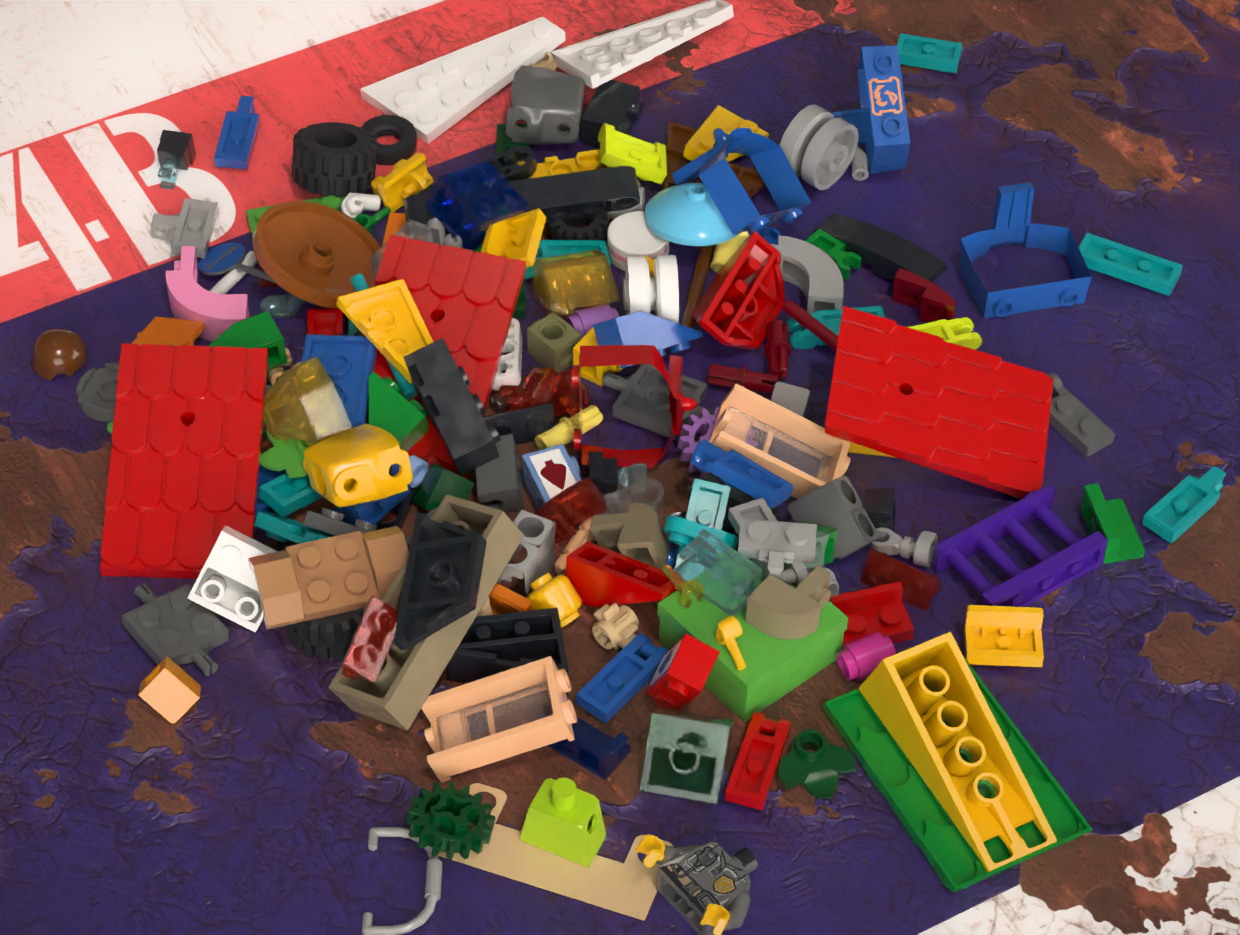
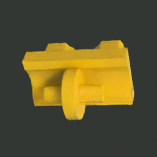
M416 153L408 160L401 159L394 164L391 173L385 177L378 176L371 182L374 195H379L384 207H388L392 213L404 205V200L407 197L418 194L434 183L432 176L426 168L425 154Z

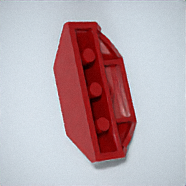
M756 231L751 233L713 279L692 314L696 322L725 346L757 350L767 335L766 325L777 318L785 304L783 277L779 266L781 264L780 252Z

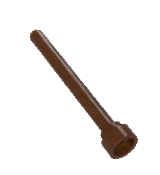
M714 245L700 246L681 321V325L694 329L696 322L692 314L702 298Z

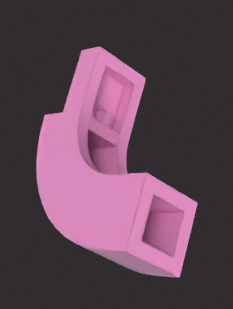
M182 246L181 259L174 261V270L166 271L170 309L175 319L204 322L206 328L198 337L214 341L235 322L250 317L248 294H217L202 288L197 283L198 263L196 247Z

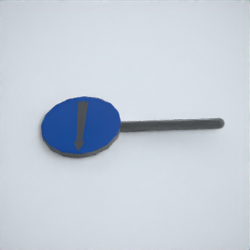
M227 243L217 246L207 252L205 259L200 258L198 262V270L203 275H220L235 268L275 283L266 272L241 264L247 254L245 247L240 243Z

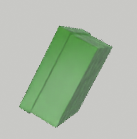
M737 551L658 603L657 615L660 617L659 643L669 650L686 633L720 651L705 686L745 723L751 719L754 711H763L836 661V653L842 651L844 631L847 630L848 617L828 601L825 607L820 610L819 628L806 637L784 640L761 632L746 623L747 598L764 581V577L753 559L738 558ZM792 583V584H789L790 586H792V587L795 588V589L798 587V586H795L793 583ZM731 615L739 621L742 627V635L735 640L746 663V668L743 670H737L726 645L719 644L715 638L718 622Z

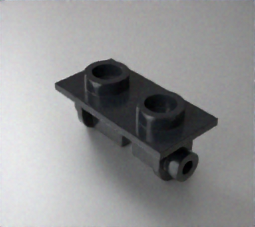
M552 403L483 417L485 423L492 421L499 436L513 434L516 445L535 441L537 435L555 426Z

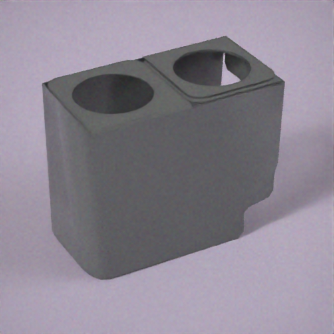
M847 476L834 479L788 504V511L795 523L805 521L838 529L833 559L836 557L843 559L880 538Z

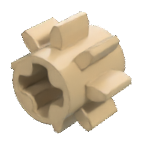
M613 603L611 606L605 604L593 614L597 622L593 624L592 633L602 647L606 649L614 648L617 651L620 647L624 648L636 637L634 632L638 629L639 620L634 611L624 604L618 606L617 603Z

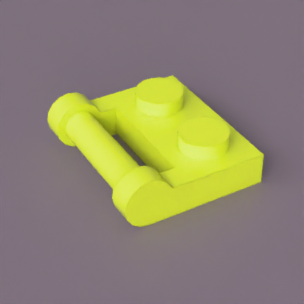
M604 123L598 135L600 163L605 164L609 168L631 166L635 168L636 176L639 179L653 181L662 185L667 175L666 145L659 142L654 144L616 131L614 126Z

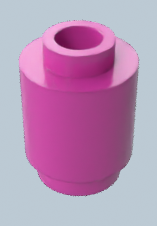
M875 632L844 645L843 650L836 653V660L842 675L847 681L855 678L857 681L867 678L883 659L895 655L896 651L888 636L883 637L879 632Z

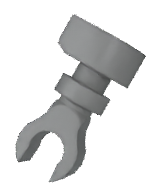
M876 528L880 538L877 539L879 541L870 543L873 554L888 556L900 553L901 558L909 559L913 556V563L915 565L928 568L932 565L934 549L938 544L937 533L923 531L917 542H914L913 537L905 536L903 539L891 529Z

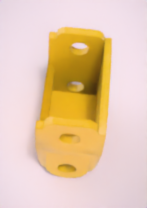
M363 424L341 431L306 448L304 451L303 469L309 476L312 489L337 507H347L384 499L407 491V485L413 479L409 455L405 450L400 449L398 440L388 431L370 424ZM396 463L399 464L400 470L397 475L390 476V466Z

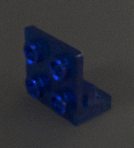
M488 161L440 176L425 205L454 238L456 235L460 236L464 249L472 251L478 249L491 224L525 213L529 208V204Z

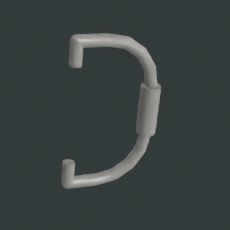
M373 827L369 830L368 849L372 851L377 850L378 837L409 838L417 843L419 837L410 838V829ZM427 846L424 848L429 858L426 863L425 899L427 901L424 909L417 917L407 923L393 926H372L373 914L365 912L362 918L363 935H399L409 933L422 926L433 914L436 902L441 899L443 863L439 860L438 855L435 857L431 856L432 847Z

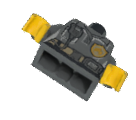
M645 835L635 850L637 853L647 855L643 860L646 867L651 868L655 864L659 865L657 869L656 890L698 935H721L723 931L738 929L743 925L751 903L749 896L751 879L748 874L758 867L756 857L748 848L744 847L732 856H729L716 842H709L702 846L673 847L664 845L661 839L654 835Z

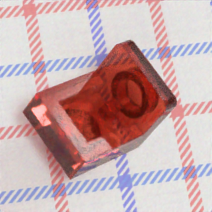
M533 367L522 387L501 385L498 391L507 398V405L514 410L541 405L548 402L554 396L556 385L562 376L552 368Z

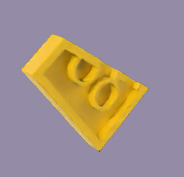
M404 279L338 297L336 306L411 384L412 380L403 357L433 343V340Z

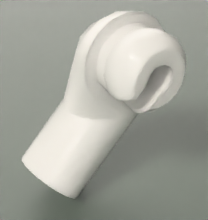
M350 192L341 203V211L347 216L355 218L362 211H378L381 200L379 195Z

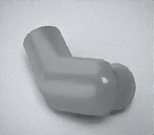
M857 146L851 161L852 176L855 180L862 181L869 176L867 154Z

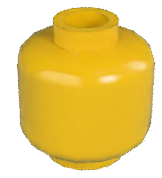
M547 572L530 583L533 591L526 598L532 603V610L558 607L561 628L580 616L578 609L582 605V600L565 575H558L552 578L550 573Z

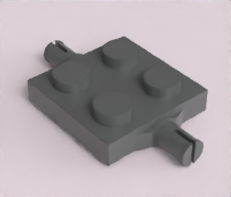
M641 364L639 369L626 379L607 372L603 379V386L621 392V395L613 405L612 416L669 437L672 414H669V385L662 374L652 364ZM684 375L683 396L695 399L697 406L693 410L683 412L682 426L687 424L692 414L699 418L701 410L704 409L700 404L707 395L708 384ZM706 409L710 415L714 414V411ZM675 435L673 439L677 440L680 435Z
M142 583V587L139 584L134 590V595L144 605L122 615V623L127 631L157 665L168 656L177 665L195 663L205 676H210V672L214 674L218 669V664L213 661L208 653L213 648L229 641V630L210 609L188 599L192 590L188 584L161 596H156L148 584Z

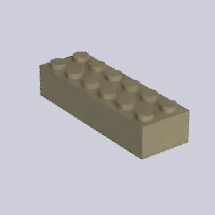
M446 494L431 520L439 523L446 521L455 524L458 529H469L480 533L487 541L476 609L410 648L400 650L393 643L407 568V558L328 687L352 711L404 730H409L524 537V534L504 511Z

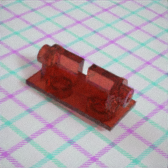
M873 549L869 550L860 581L871 587L901 582L903 587L902 600L925 611L929 610L933 595H938L942 587V582L938 580L937 575H930L887 556L885 552L880 553Z
M374 595L371 596L363 612L360 624L341 664L343 668L342 675L346 678L356 680L358 675L373 684L377 680L394 639L399 612Z

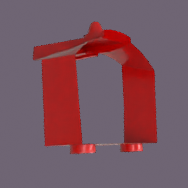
M655 345L580 346L579 365H572V387H579L580 428H574V450H581V465H587L589 452H603L604 458H617L618 467L654 468L670 448L674 436L680 435L683 412L693 410L697 406L695 399L683 396V356L670 355L668 372ZM652 364L669 385V414H672L670 433L665 448L616 450L583 445L581 367Z

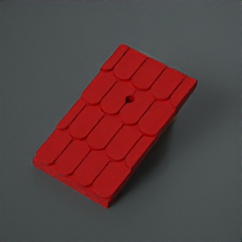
M390 234L375 279V287L404 279L433 342L441 338L444 339L457 367H463L471 385L467 387L471 395L475 393L478 395L486 412L526 272V261L512 258L507 259V257L482 252L475 253L472 250L447 245L440 246L437 243L412 238L406 239V237ZM377 350L374 372L382 379L389 377L397 384L386 358ZM418 395L407 400L410 401L411 399H414L424 408ZM369 410L366 424H369ZM427 414L425 417L430 430L407 452L408 455H415L422 460L428 459V469L433 462L459 475ZM468 472L461 476L467 478Z
M843 306L825 422L826 434L851 442L848 450L850 453L900 458L1019 499H1023L1031 491L1042 489L1054 378H1050L1044 372L1002 361V357L949 343L939 336L897 325V321Z
M121 344L111 439L112 448L105 500V518L100 552L101 576L197 579L225 525L254 539L268 367L267 348L247 349V347L214 346L212 348L211 346Z

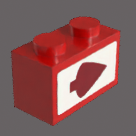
M685 633L663 655L645 694L653 697L654 702L664 709L680 711L702 691L720 651Z

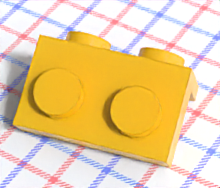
M501 204L494 206L481 252L507 257V259L512 258L526 261V269L533 266L546 216L538 208L510 217Z
M968 605L963 631L965 659L970 665L1042 667L1044 660L1041 630L1044 617L1043 609L1036 607Z

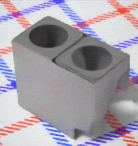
M521 510L513 523L524 534V537L496 583L500 584L501 580L511 582L513 576L523 579L524 572L526 594H528L531 589L530 583L546 574L554 563L556 523ZM526 548L528 553L526 559L521 563L511 564L519 550Z

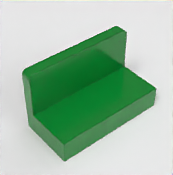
M1098 483L1084 485L1079 510L1090 535L1099 531L1108 540L1103 564L1143 558L1145 549L1124 501L1120 498L1105 500Z

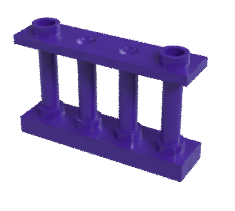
M1050 484L1038 491H1031L1020 501L952 537L943 538L935 546L931 570L938 574L953 566L981 594L980 605L1026 607L1102 565L1108 540L1099 531L1086 538H1079L1052 512L1055 488ZM1040 519L1067 548L1058 553H1050L1025 526ZM1011 534L1033 556L1038 564L1029 569H1021L995 542ZM982 550L1010 579L1000 585H992L966 558Z

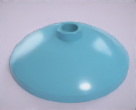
M685 183L666 188L653 196L645 207V222L648 228L662 239L676 244L709 246L726 242L740 234H732L703 183Z

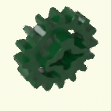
M450 781L448 787L442 789L441 785L435 782L433 783L432 792L421 788L419 796L412 797L406 819V825L410 826L409 837H419L417 847L420 849L427 846L432 847L431 856L435 857L442 851L446 852L447 860H452L454 853H459L461 857L468 859L470 849L479 854L482 852L483 844H489L495 823V816L491 815L492 805L490 803L481 804L483 794L480 792L472 796L469 794L470 786L468 785L458 790L454 782Z

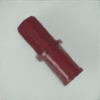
M776 319L766 325L767 343L764 346V355L768 359L769 374H778L780 380H785L788 376V358L792 351L788 343L789 326L785 322L782 331L783 320Z
M712 364L709 368L707 379L710 385L733 388L735 384H738L752 392L772 396L775 384L779 382V375L750 371L748 366L739 369Z

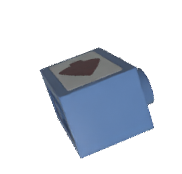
M563 444L522 455V480L541 517L555 522V529L583 521L589 517V504L593 503L591 487L588 482H582L578 462L574 456L569 457Z

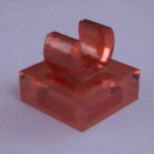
M568 369L559 373L558 385L548 390V394L554 400V402H551L554 415H562L568 411L573 416L580 412L579 387H572V369ZM581 382L582 410L588 407V389Z

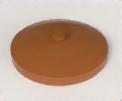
M307 201L283 202L266 210L259 219L252 239L254 254L260 266L275 283L302 300L329 308H338L336 306L338 297L355 293L350 279L357 274L364 276L369 288L375 287V279L384 255L375 238L357 221L336 209Z

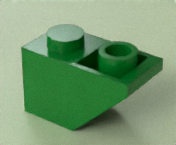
M373 371L368 376L369 424L391 433L398 440L400 449L408 452L430 430L425 417L427 412L416 400L411 399L407 401L400 395L402 391L389 377L382 379Z

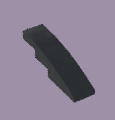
M833 213L813 230V233H815L818 229H821L845 243V252H854L861 257L862 263L871 264L874 276L894 280L899 268L919 275L930 282H934L948 269L946 262L920 246L890 231L861 220Z

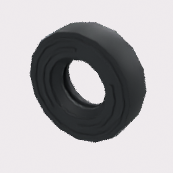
M381 115L366 121L361 127L373 134L375 139L385 135H393L400 138V141L395 144L382 145L377 143L376 164L394 165L401 159L408 160L416 151L417 133L413 124L406 118L397 115Z

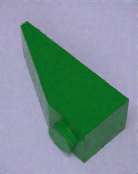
M268 311L235 322L208 345L212 348L214 346L247 347V349L267 348V370L288 363L284 339Z

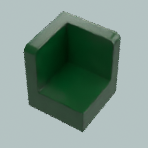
M432 462L414 498V503L431 511L440 506L446 494L467 500L475 483Z

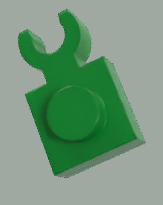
M818 229L805 240L820 248L833 259L840 269L843 279L850 278L851 267L856 270L860 269L861 257L854 252H845V243L821 229Z

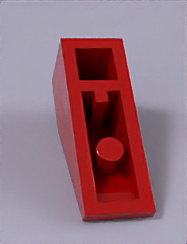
M589 541L567 555L565 576L577 591L582 604L587 606L603 607L605 604L611 606L613 603L623 605L660 601L683 584V578Z

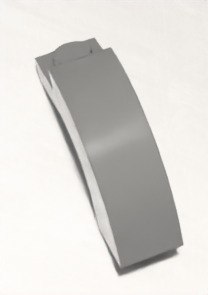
M779 235L778 245H771L781 254V264L779 266L783 280L796 285L802 290L807 299V312L814 313V311L842 309L844 282L840 269L833 259L813 244L797 238Z

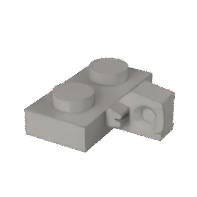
M184 198L180 214L171 216L154 213L151 222L152 237L171 241V254L181 255L182 246H195L197 258L205 259L218 215V202Z
M740 518L738 558L759 559V561L768 562L767 577L771 574L782 581L784 563H814L817 524Z

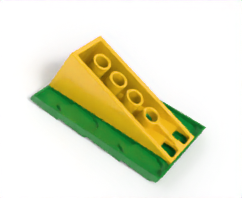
M951 632L883 659L858 689L826 701L822 705L823 710L850 752H854L877 790L884 795L915 845L920 847L944 886L952 894L998 873H1002L1027 860L1036 858L1093 830L962 655Z

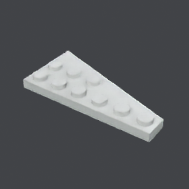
M708 0L551 51L550 53L558 68L569 75L582 78L587 86L594 89L733 18V5L724 0Z
M542 16L360 89L361 98L385 115H397L406 118L413 124L417 137L429 144L513 81L515 72L522 65L529 66L531 63H537L545 56L546 52L550 53L566 41L565 31Z

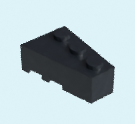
M441 338L404 356L403 358L417 395L459 475L461 476L500 457L495 444L501 441L492 421L485 423L482 414L486 413L478 395L476 393L471 395L467 387L471 385L463 367H457L444 339Z
M558 607L475 617L447 664L448 678L473 682L549 656L552 657L559 670L565 669L569 677Z

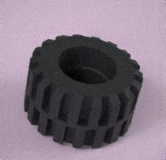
M324 122L301 128L293 137V181L302 189L323 196L334 195L335 197L347 196L350 192L362 193L366 191L367 188L372 187L371 182L375 179L377 141L374 135L361 127L338 122Z
M378 605L286 625L288 638L293 640L294 647L298 651L305 649V655L311 658L318 655L320 660L328 661L329 657H336L337 661L345 660V655H348Z

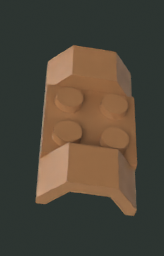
M398 526L362 534L361 531L291 545L287 546L286 550L248 558L249 567L254 573L261 598L266 630L379 605L407 560L409 550L404 533Z

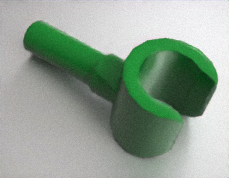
M384 207L371 217L366 214H358L353 219L373 236V227L389 215L391 210L388 207Z

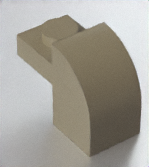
M631 502L628 513L593 515L590 528L599 546L614 552L620 551L622 555L658 569L664 568L670 545L659 517L651 506L644 503Z
M817 565L796 589L770 574L747 598L746 623L778 639L794 640L812 634L819 628L820 610L825 607L831 596V590H829L830 572Z

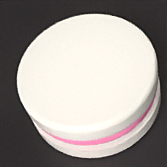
M632 211L621 214L610 223L607 230V250L610 261L617 268L625 271V262L628 256H649L651 259H656L657 256L669 255L670 241L662 239L648 228L645 222L644 211Z

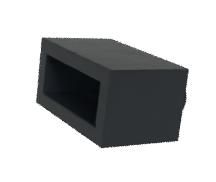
M614 80L601 84L581 117L580 143L600 148L598 135L604 123L614 126L616 131L631 135L633 122L635 120L638 121L643 112L644 103L640 101V87Z

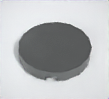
M106 363L104 368L98 370L94 367L79 379L76 387L79 408L86 416L96 421H114L119 363Z

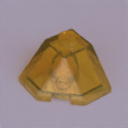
M317 357L284 371L265 396L263 423L274 439L287 441L288 438L306 441L307 446H312L341 431L353 428L331 378Z

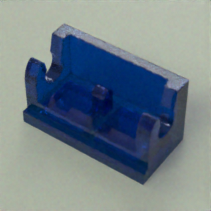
M552 711L543 718L553 715ZM578 717L577 722L572 724L575 740L568 741V739L547 745L604 780L609 777L631 750V746L625 743L629 738L625 734L620 733L615 738H612Z

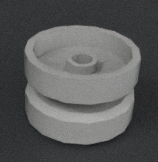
M814 104L808 105L794 117L784 132L779 146L797 177L802 176V180L818 190H825L834 185L845 173L857 149L859 136L855 126L841 118H834V115L829 111Z

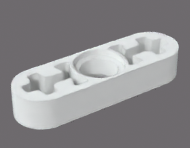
M512 318L508 337L502 354H509L501 356L492 387L496 391L514 389L521 382L523 338L520 323Z

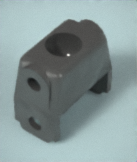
M522 65L515 72L512 81L511 102L513 107L509 108L507 113V136L512 138V142L533 145L570 144L576 142L579 137L583 110L584 80L580 77L547 68ZM523 119L528 125L526 127H519L515 122Z

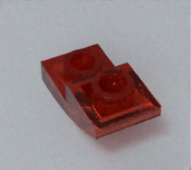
M587 477L551 498L533 514L556 523V544L576 535L575 524L606 511L607 501L591 479Z

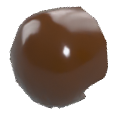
M51 329L43 332L36 339L31 365L35 373L46 380L51 381L57 374L62 373L72 377L74 372L84 367L88 349L84 340L77 333L67 329Z

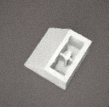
M225 525L188 599L256 633L264 616L255 576L249 567L248 558L278 551Z

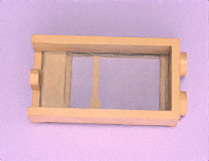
M738 384L734 385L722 401L708 441L725 452L733 449L793 484L790 496L796 499L834 479L842 477L851 461V458L847 456L851 442L826 434L825 428Z
M549 656L428 696L421 709L431 723L430 728L424 729V734L434 754L427 756V762L440 782L443 783L451 780L450 776L568 739V741L575 740L572 724L577 722V716L571 700H567L566 692L571 691V684L565 669L559 670L552 657Z

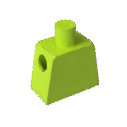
M569 778L545 779L528 809L520 840L589 868L606 838L599 799L595 795L577 789L575 782Z

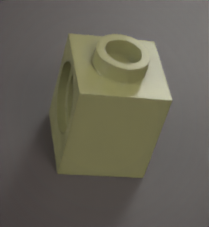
M553 312L545 318L535 321L527 328V353L552 374L557 375L573 365V348L581 340L582 335Z

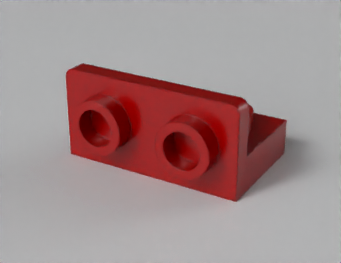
M901 582L880 584L873 588L855 592H844L830 598L829 601L848 617L847 630L844 631L842 650L844 645L875 632H879L883 637L888 636L893 644L914 639L915 629L902 603L903 587Z

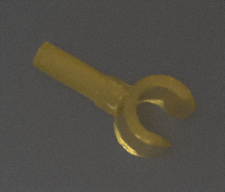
M665 564L662 567V571L680 592L678 602L682 607L688 608L691 606L692 599L687 593L693 594L698 601L702 600L704 588L700 582L695 580L685 581L669 564Z

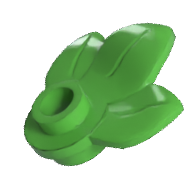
M291 427L266 429V435L274 447L260 455V464L273 471L285 470L289 478L307 476L303 469L304 451L306 448L324 440L325 437L312 431L302 433L299 430H293Z

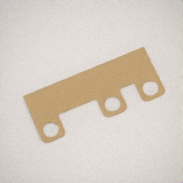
M480 783L470 785L469 794L472 796L479 792H489L496 798V806L491 810V815L495 816V823L489 844H483L481 853L478 854L470 849L468 859H464L459 853H454L453 861L645 921L657 893L656 881L659 866L655 864L653 867L648 868L638 858V853L635 849L645 835H639L635 838L625 863L596 855L588 868L521 841L522 829L518 831L496 824L507 800L506 793L500 789ZM661 840L664 845L673 846L670 842ZM439 852L438 856L447 858L446 852Z

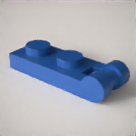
M639 633L576 694V704L604 723H607L653 678L663 655L668 649L663 646L660 648L652 644L651 638L643 633Z

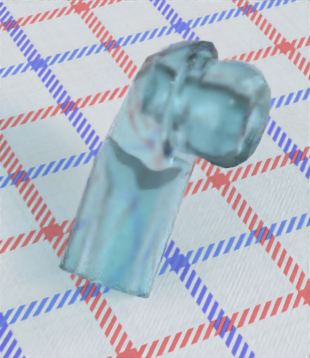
M291 293L288 295H269L261 300L259 307L261 313L268 311L272 317L290 318L296 314L305 300Z

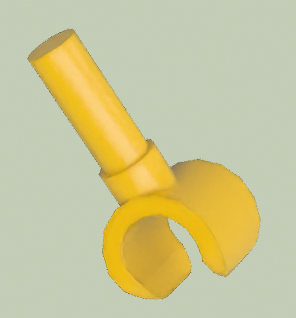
M731 615L718 622L715 638L719 644L726 645L737 670H743L746 668V663L735 640L742 635V627L739 621Z

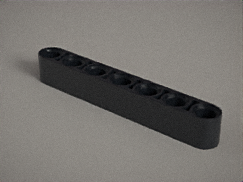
M618 166L415 194L404 200V210L409 236L420 238L428 237L427 222L433 218H440L444 221L445 234L454 233L459 225L465 223L486 225L490 221L493 207L499 204L504 207L510 217L540 208L546 216V220L630 209L640 204V195L635 168L631 166Z

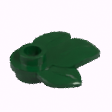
M807 729L801 731L793 739L790 753L780 760L778 775L781 785L786 789L803 784L806 791L814 797L830 799L837 790L838 774L855 771L856 764L852 754L842 746L829 744L821 732Z

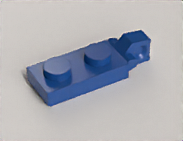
M240 96L237 111H226L214 156L215 167L248 169L260 125L259 114L255 113L253 96Z
M705 439L697 443L690 460L701 471L711 472L721 478L725 485L740 489L750 495L753 500L764 498L767 505L772 509L787 500L793 490V484L733 449L725 452Z

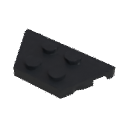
M416 513L393 643L400 650L410 648L476 609L487 541L480 533L469 529L461 530L455 524L446 521L439 523L431 520L424 513Z

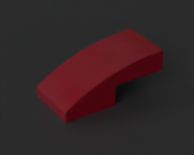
M899 268L894 278L893 302L920 310L919 321L925 323L942 319H955L957 302L949 294L925 278Z

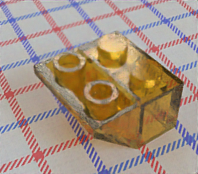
M599 250L538 258L534 261L532 275L535 300L547 309L555 311L557 315L573 314L577 307H595L609 304V302L620 301L607 256Z

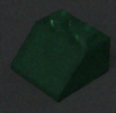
M657 707L651 714L640 791L718 804L729 756L734 720Z

